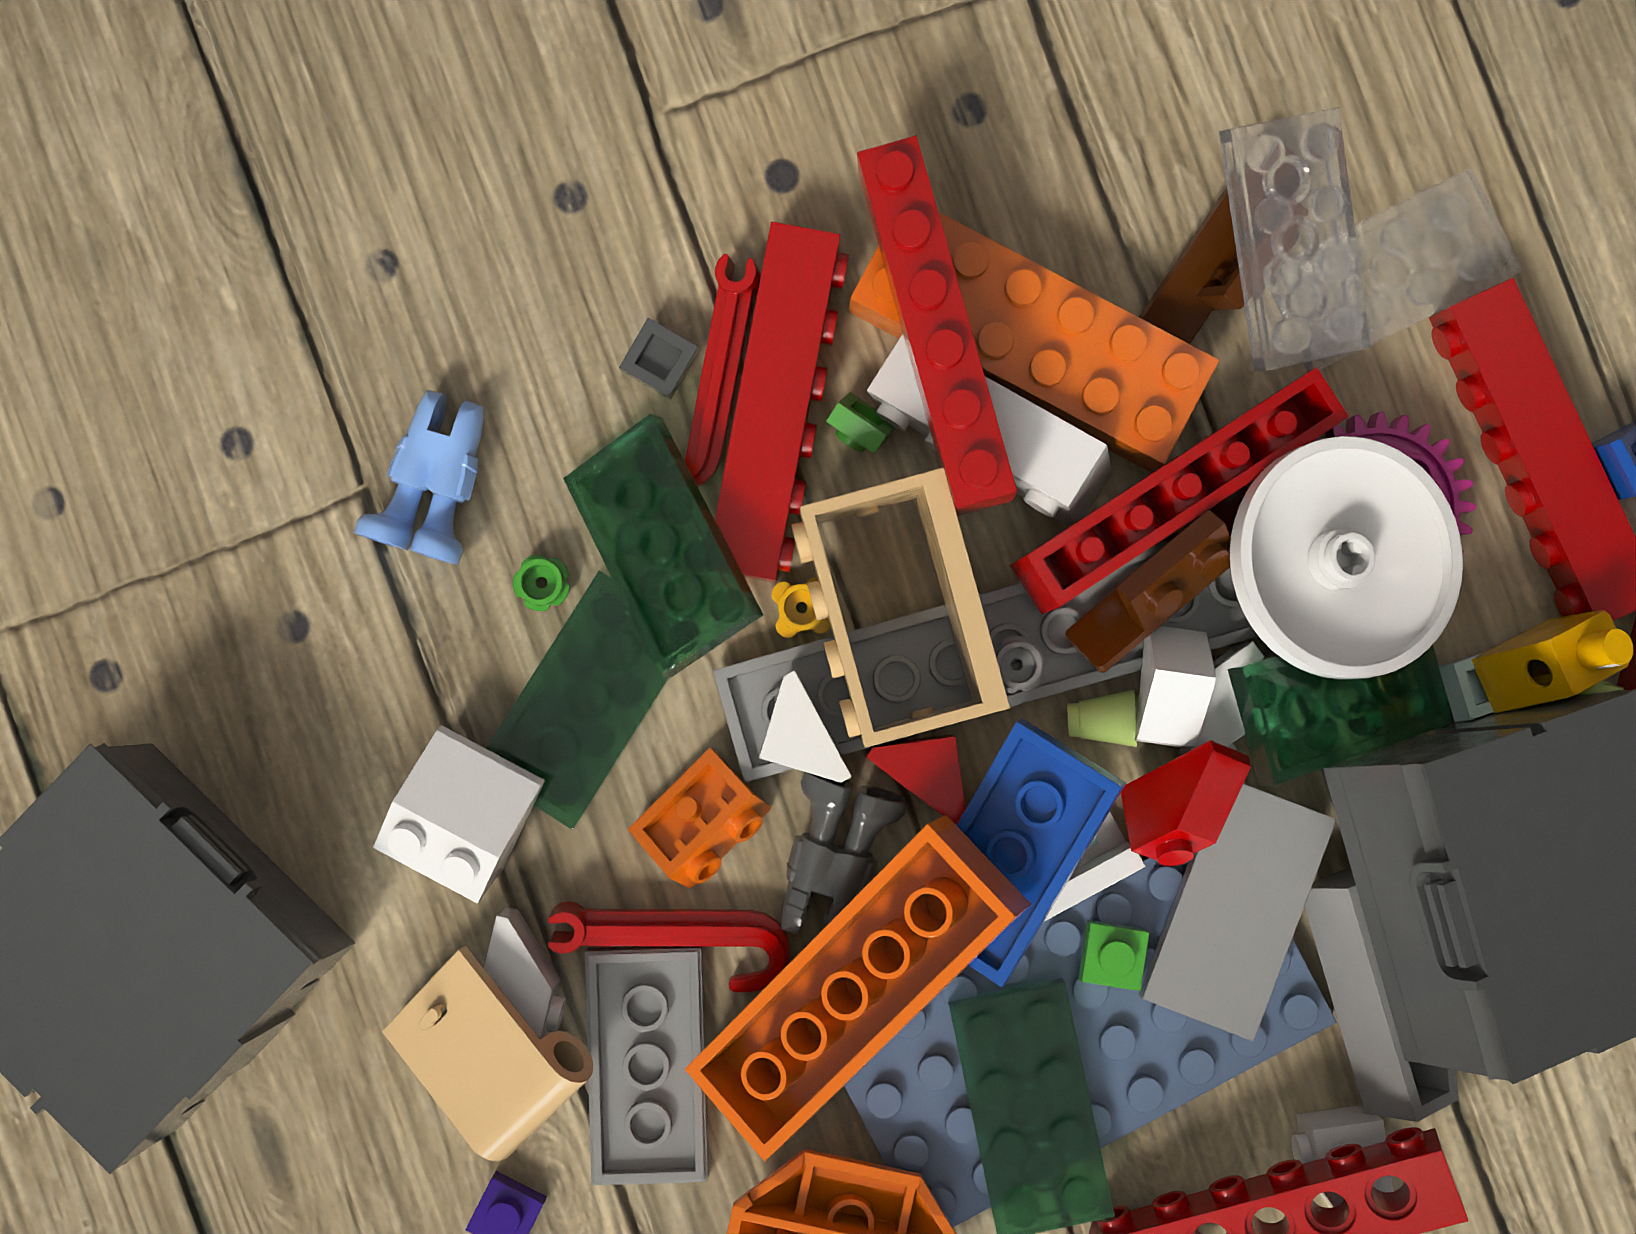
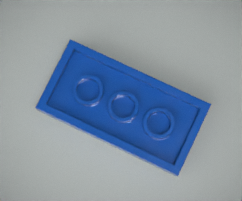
M1023 718L1016 721L957 824V827L1031 903L1021 915L969 964V966L1000 987H1003L1010 979L1126 785V782Z

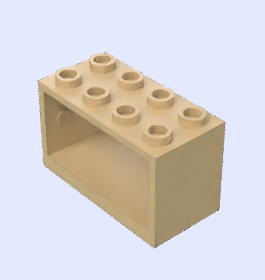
M944 468L800 506L802 522L791 524L801 564L813 561L818 581L808 583V590L817 621L825 618L829 619L834 640L825 642L823 645L832 678L844 676L850 698L840 700L839 703L849 738L860 735L864 747L867 748L1010 709ZM916 498L971 701L938 710H933V706L910 712L911 717L872 727L818 525L856 515V518L866 517L878 513V508Z

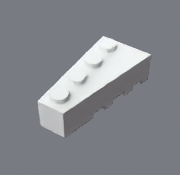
M902 334L867 391L879 407L876 411L878 417L905 432L908 426L925 435V444L935 450L907 346ZM985 377L1015 481L1017 494L1022 496L1023 500L1037 511L1051 518L1055 517L1068 526L1085 517L1113 474L1107 445Z

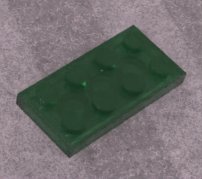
M651 413L563 478L659 676L673 677L764 615L662 417Z
M599 570L486 749L544 779L545 782L533 806L571 830L575 829L699 632Z
M1433 644L1419 658L1394 672L1369 678L1334 679L1318 676L1293 666L1277 654L1227 669L1260 786L1277 785L1454 723Z
M1060 978L948 1002L996 1234H1035L1115 1217L1065 981Z

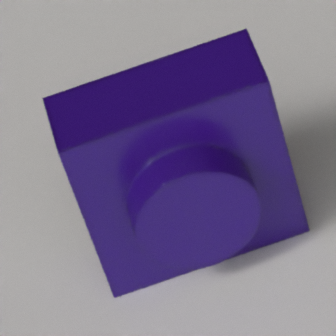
M495 1171L465 1230L472 1234H529L547 1196Z

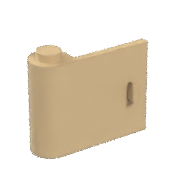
M466 946L457 950L382 1031L471 1149L479 1156L490 1161H501L510 1156L593 1074L594 1064L586 1046L577 1037L563 1031H555L539 1039ZM447 1008V1013L439 1021L438 1019L441 1017V1014Z

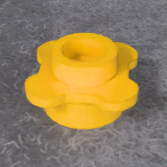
M817 577L810 578L806 584L790 585L788 582L783 581L774 586L771 597L778 604L779 619L775 627L781 636L793 638L797 632L812 630L817 634H823L829 630L830 623L828 618L817 621L807 584L818 581ZM804 602L807 605L805 613L797 612L796 606L798 603Z

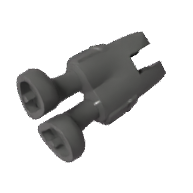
M807 772L803 773L801 789L811 802L812 821L810 832L798 836L795 835L787 863L786 878L789 882L782 911V930L798 936L801 923L806 918L810 907L807 904L811 891L833 898L830 910L826 911L824 917V928L873 879L878 865V861L869 852L876 835L885 825L895 823L905 815L907 799L882 788L867 785L860 786L845 844L837 846L833 843L841 815L848 803L853 784L848 779L843 782H837Z

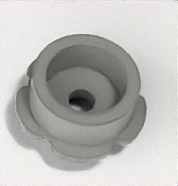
M1014 635L1003 639L1000 647H994L1004 688L1007 693H1015L1017 690L1029 692L1040 684L1043 678L1042 669L1046 665L1044 652L1037 644L1031 645L1028 643L1027 638ZM1015 659L1022 662V667L1018 671L1013 670L1011 667V663Z

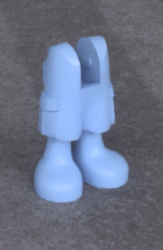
M427 390L417 406L406 436L402 435L395 447L396 451L387 472V476L391 478V481L398 484L391 502L381 513L362 515L357 520L354 534L406 551L409 550L412 542L410 548L412 552L459 565L463 554V546L454 535V514L457 502L464 503L465 500H470L476 473H478V458H476L482 435L484 407L465 400L457 413L450 436L440 434L439 431L446 411L447 397L444 393ZM430 490L433 493L428 514L423 526L416 531L413 538L415 519L422 493Z

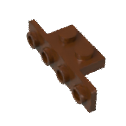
M1272 136L1261 137L1147 303L1139 318L1190 344L1213 310L1241 309L1251 303L1261 292L1264 286L1263 276L1273 261L1281 257L1293 245L1297 237L1295 229L1307 213L1305 209L1290 197L1307 172L1306 166Z
M1243 486L1216 504L1212 509H1208L1116 586V589L1066 630L1065 635L1068 641L1099 672L1103 673L1109 670L1230 568L1231 533L1239 505L1248 490L1246 486Z

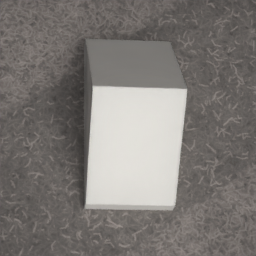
M1160 626L1144 639L1135 741L1189 749L1196 748L1216 682V673L1206 632Z
M794 670L783 677L759 758L830 780L843 782L852 777Z

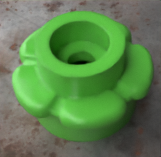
M541 554L532 555L521 563V568L515 573L513 589L518 597L524 599V605L534 611H546L549 609V606H558L567 598L570 586L566 583V578H568L569 573L564 563L557 558L546 559ZM541 577L547 580L545 588L537 586V580Z

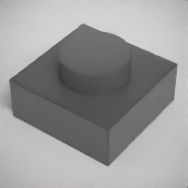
M647 318L620 364L619 369L671 400L700 350L697 345Z

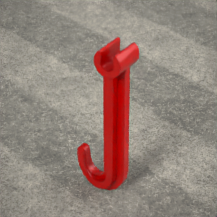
M723 254L715 266L718 290L684 462L676 468L665 467L660 460V428L654 424H649L645 427L642 440V459L646 469L659 484L673 490H693L706 484L716 474L722 460L752 299L758 293L761 277L759 268L752 258L747 259L745 276L738 282L732 281L735 264L728 254Z
M566 901L553 907L548 918L549 923H568L574 929L569 932H553L548 948L561 954L571 953L580 946L759 947L765 950L769 956L767 966L758 972L731 976L729 979V989L732 992L763 990L787 966L790 954L787 934L782 930L780 923L768 914L754 910L584 909V907L576 902Z

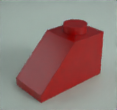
M1210 740L1126 784L1121 792L1131 852L1157 860L1161 865L1176 866L1189 862L1193 859L1194 853L1215 844L1251 768L1249 756Z

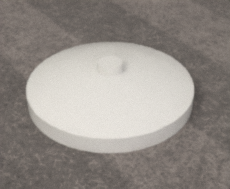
M1344 436L1326 438L1298 447L1277 458L1259 474L1247 490L1234 519L1230 542L1232 581L1237 599L1251 627L1260 639L1283 660L1301 670L1322 677L1334 679L1369 678L1391 673L1419 658L1438 639L1448 624L1459 597L1463 571L1462 545L1456 519L1443 492L1431 476L1410 457L1389 445L1371 439Z

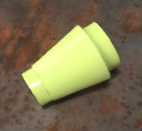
M1135 689L1082 700L1078 703H1067L1069 737H1080L1081 739L1137 747L1135 731L1139 695H1135Z

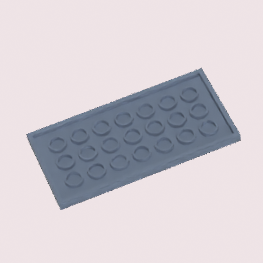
M1142 856L1141 859L1146 867L1044 921L1010 979L1003 987H1000L968 965L845 1085V1088L885 1165L920 1173L952 1227H955L1337 1023L1293 939L1291 940L1254 1042L1143 1000L1139 996L1140 991L1081 982L1078 976L1087 920L1144 928L1150 932L1142 984L1144 982L1188 862L1176 866H1165L1159 864L1157 860Z

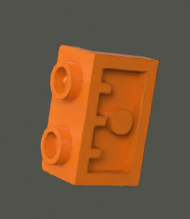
M709 748L628 828V831L668 878L688 888H692L696 884H701L710 879L719 870L722 864L721 859L737 843L744 842L756 834L762 826L763 817L771 810V806L744 783L719 753Z

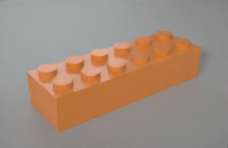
M938 212L985 377L1105 443L1108 450L1149 472L1163 466L1213 374L1219 359ZM878 246L850 297L849 313L900 339L903 332Z
M947 815L928 823L684 1070L765 1162L1021 915L1031 903Z

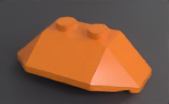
M809 1149L802 1150L735 1200L727 1234H957L920 1173Z

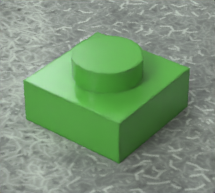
M851 392L837 403L826 420L827 423L837 429L835 434L844 444L860 452H864L867 449L873 454L881 448L895 428L878 417L875 408Z
M1087 920L1078 978L1081 982L1141 991L1150 932L1144 928Z

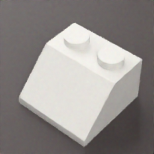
M441 725L394 798L373 848L478 903L504 869L545 780Z

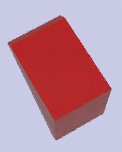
M946 734L889 742L867 749L864 753L867 759L942 816L947 815L956 825L958 824L966 810L956 736Z

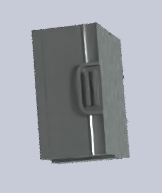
M1636 689L1574 695L1569 698L1509 711L1493 712L1472 720L1460 721L1435 730L1436 734L1416 736L1323 768L1405 1061L1488 1076L1489 1080H1506L1516 1084L1585 1052L1599 1054L1636 1037Z
M103 743L94 747L92 744H89L0 837V846L2 847L0 850V1073L24 1097L29 1096L32 1092H37L41 1097L30 1109L36 1115L46 1110L111 1174L141 1152L179 1129L205 1102V1097L214 1092L230 1075L247 1066L296 1015L292 1010L320 981L318 977L330 971L356 943L153 744L108 747Z

